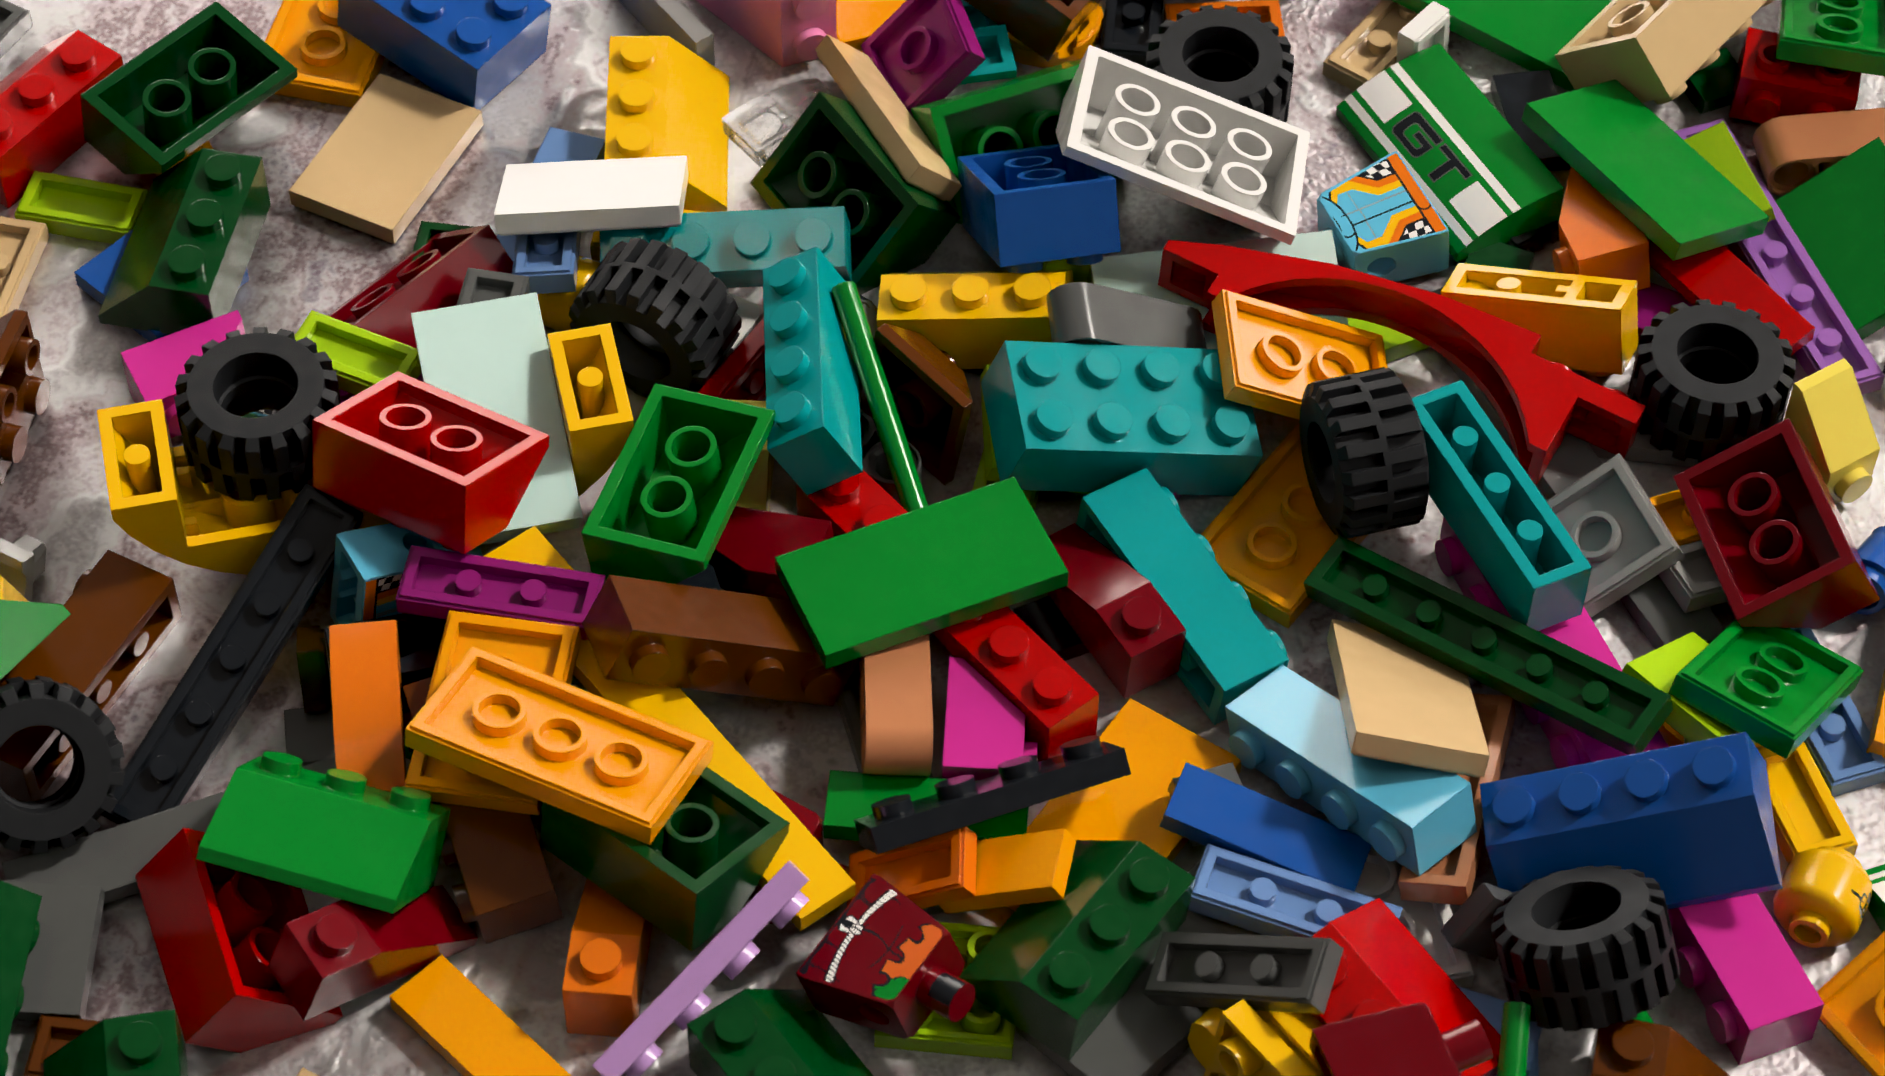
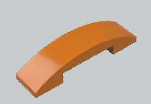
M397 620L329 625L336 769L362 774L367 777L366 786L391 792L392 787H404L407 774L400 690L402 683Z

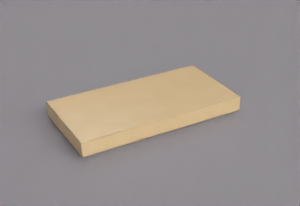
M1332 619L1327 643L1351 753L1355 756L1477 778H1480V776L1484 777L1490 754L1468 676L1366 625Z

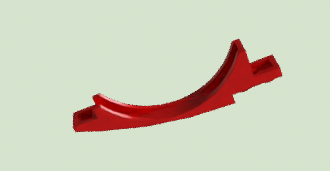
M1168 240L1163 248L1158 285L1208 308L1209 311L1203 319L1204 330L1215 334L1211 302L1223 289L1307 314L1341 316L1382 325L1408 335L1431 347L1470 377L1488 398L1509 435L1515 457L1535 486H1537L1567 433L1614 455L1620 453L1624 459L1635 441L1646 406L1630 399L1625 393L1617 389L1606 388L1574 373L1570 368L1561 363L1550 362L1537 356L1542 336L1538 333L1443 295L1331 263L1227 245Z

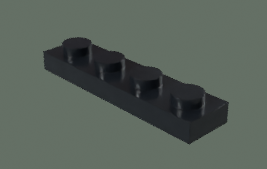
M1097 735L1081 737L1060 746L1062 755L1038 762L1036 755L1013 758L998 765V775L976 782L974 775L949 778L934 786L936 794L912 801L911 796L908 794L882 799L871 805L873 814L854 820L860 845L876 854H880L1130 775L1131 771L1125 748L1104 741L1101 742L1100 737Z

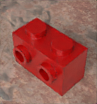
M1751 27L1747 29L1737 62L1734 91L1728 117L1763 124L1770 119L1782 116L1855 110L1859 95L1860 72L1776 59L1777 33Z

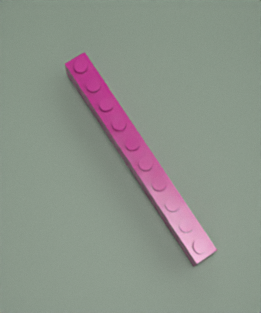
M1443 517L1440 539L1435 543V554L1442 572L1447 577H1454L1464 596L1512 618ZM1584 606L1581 615L1539 631L1622 672L1620 665ZM1522 703L1529 721L1533 724L1539 723L1548 738L1551 756L1557 769L1627 755ZM1659 730L1643 752L1669 747ZM1757 893L1668 909L1680 965L1679 979L1685 987L1689 989L1694 988L1706 1009V1020L1713 1037L1718 1043L1728 1046L1739 1066L1812 1040L1824 1003Z

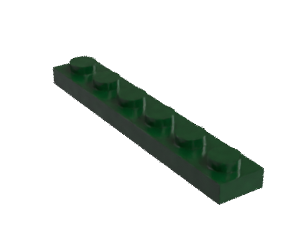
M1342 536L1337 538L1303 582L1307 597L1624 754L1630 755L1643 752L1673 710L1671 695Z

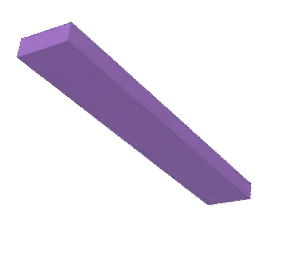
M1719 119L1674 131L1684 140L1724 121L1771 204L1776 219L1767 223L1764 233L1728 244V247L1736 257L1815 327L1813 339L1794 353L1807 376L1845 358L1853 368L1862 395L1881 390L1885 377L1725 120Z

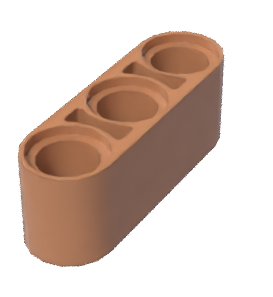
M1885 107L1782 116L1764 122L1754 132L1752 141L1767 188L1776 195L1784 196L1877 137H1880L1885 145Z
M929 634L860 657L859 693L862 775L929 777L931 774L933 711Z

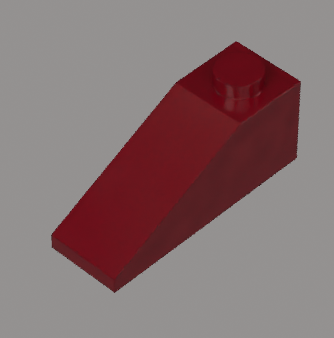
M735 506L711 556L720 587L725 591L789 599L775 572V557L833 538L832 523L830 520Z
M1075 523L1049 535L1051 542L1069 571L1068 586L1048 592L1047 594L1122 697L1126 699L1179 672L1186 629L1152 583Z
M443 885L432 887L394 914L339 900L286 923L268 968L302 1020L306 1021L423 969L440 955L447 958L476 944L478 936L469 924H464L458 907Z

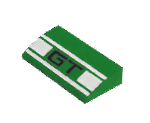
M1440 43L1421 50L1383 70L1336 106V116L1374 162L1395 151L1399 153L1449 229V253L1456 262L1467 259L1470 253L1498 242L1505 244L1512 237L1556 220L1559 222L1564 187Z

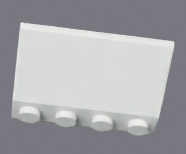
M1092 45L1088 46L1061 106L1056 135L1062 155L1289 245L1292 244L1296 236L1310 132Z

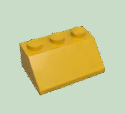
M610 36L604 160L687 155L689 177L683 210L703 212L727 211L729 76L670 36Z
M1038 270L1030 273L972 271L883 274L880 280L877 327L887 323L921 333L939 350L947 352L960 369H984L986 364L991 365L1005 340L1051 342L1046 297L1052 289L1063 284L1073 283V270Z

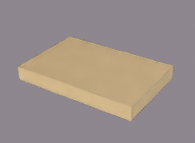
M379 73L289 189L291 205L395 244L482 128V111Z

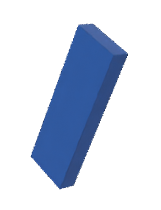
M1187 762L1159 827L1204 846H1207V843L1354 892L1372 847L1371 844L1357 834L1341 830L1331 823Z

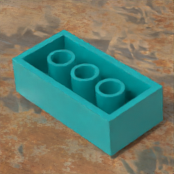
M1005 340L981 381L999 479L1002 481L1015 477L1022 490L1094 492L1147 468L1160 487L1164 486L1172 493L1177 492V495L1235 496L1263 458L1252 407L1224 399L1218 349Z

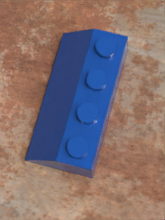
M1747 732L1480 784L1486 848L1499 888L1516 892L1522 890L1523 885L1535 879H1541L1561 870L1565 871L1591 865L1593 867L1611 865L1621 866L1622 870L1635 869L1643 872L1646 878L1655 879L1659 883L1661 891H1664L1667 910L1783 889L1767 765Z

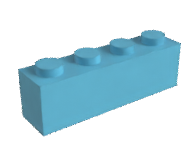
M1283 664L1225 706L1230 732L1228 739L1229 747L1232 753L1241 760L1243 766L1249 769H1257L1277 782L1290 797L1294 799L1301 798L1324 813L1327 819L1341 830L1348 829L1352 833L1361 836L1384 859L1396 861L1416 875L1421 876L1477 832L1470 782L1455 773L1353 755L1349 747L1340 700Z

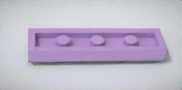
M788 861L592 1066L602 1076H622L624 1073L627 1076H641L663 1053L654 1041L673 1022L684 1031L687 1028V1024L696 1019L712 1002L703 990L721 972L733 980L761 951L752 942V939L770 921L781 930L809 901L800 890L810 879L792 861Z

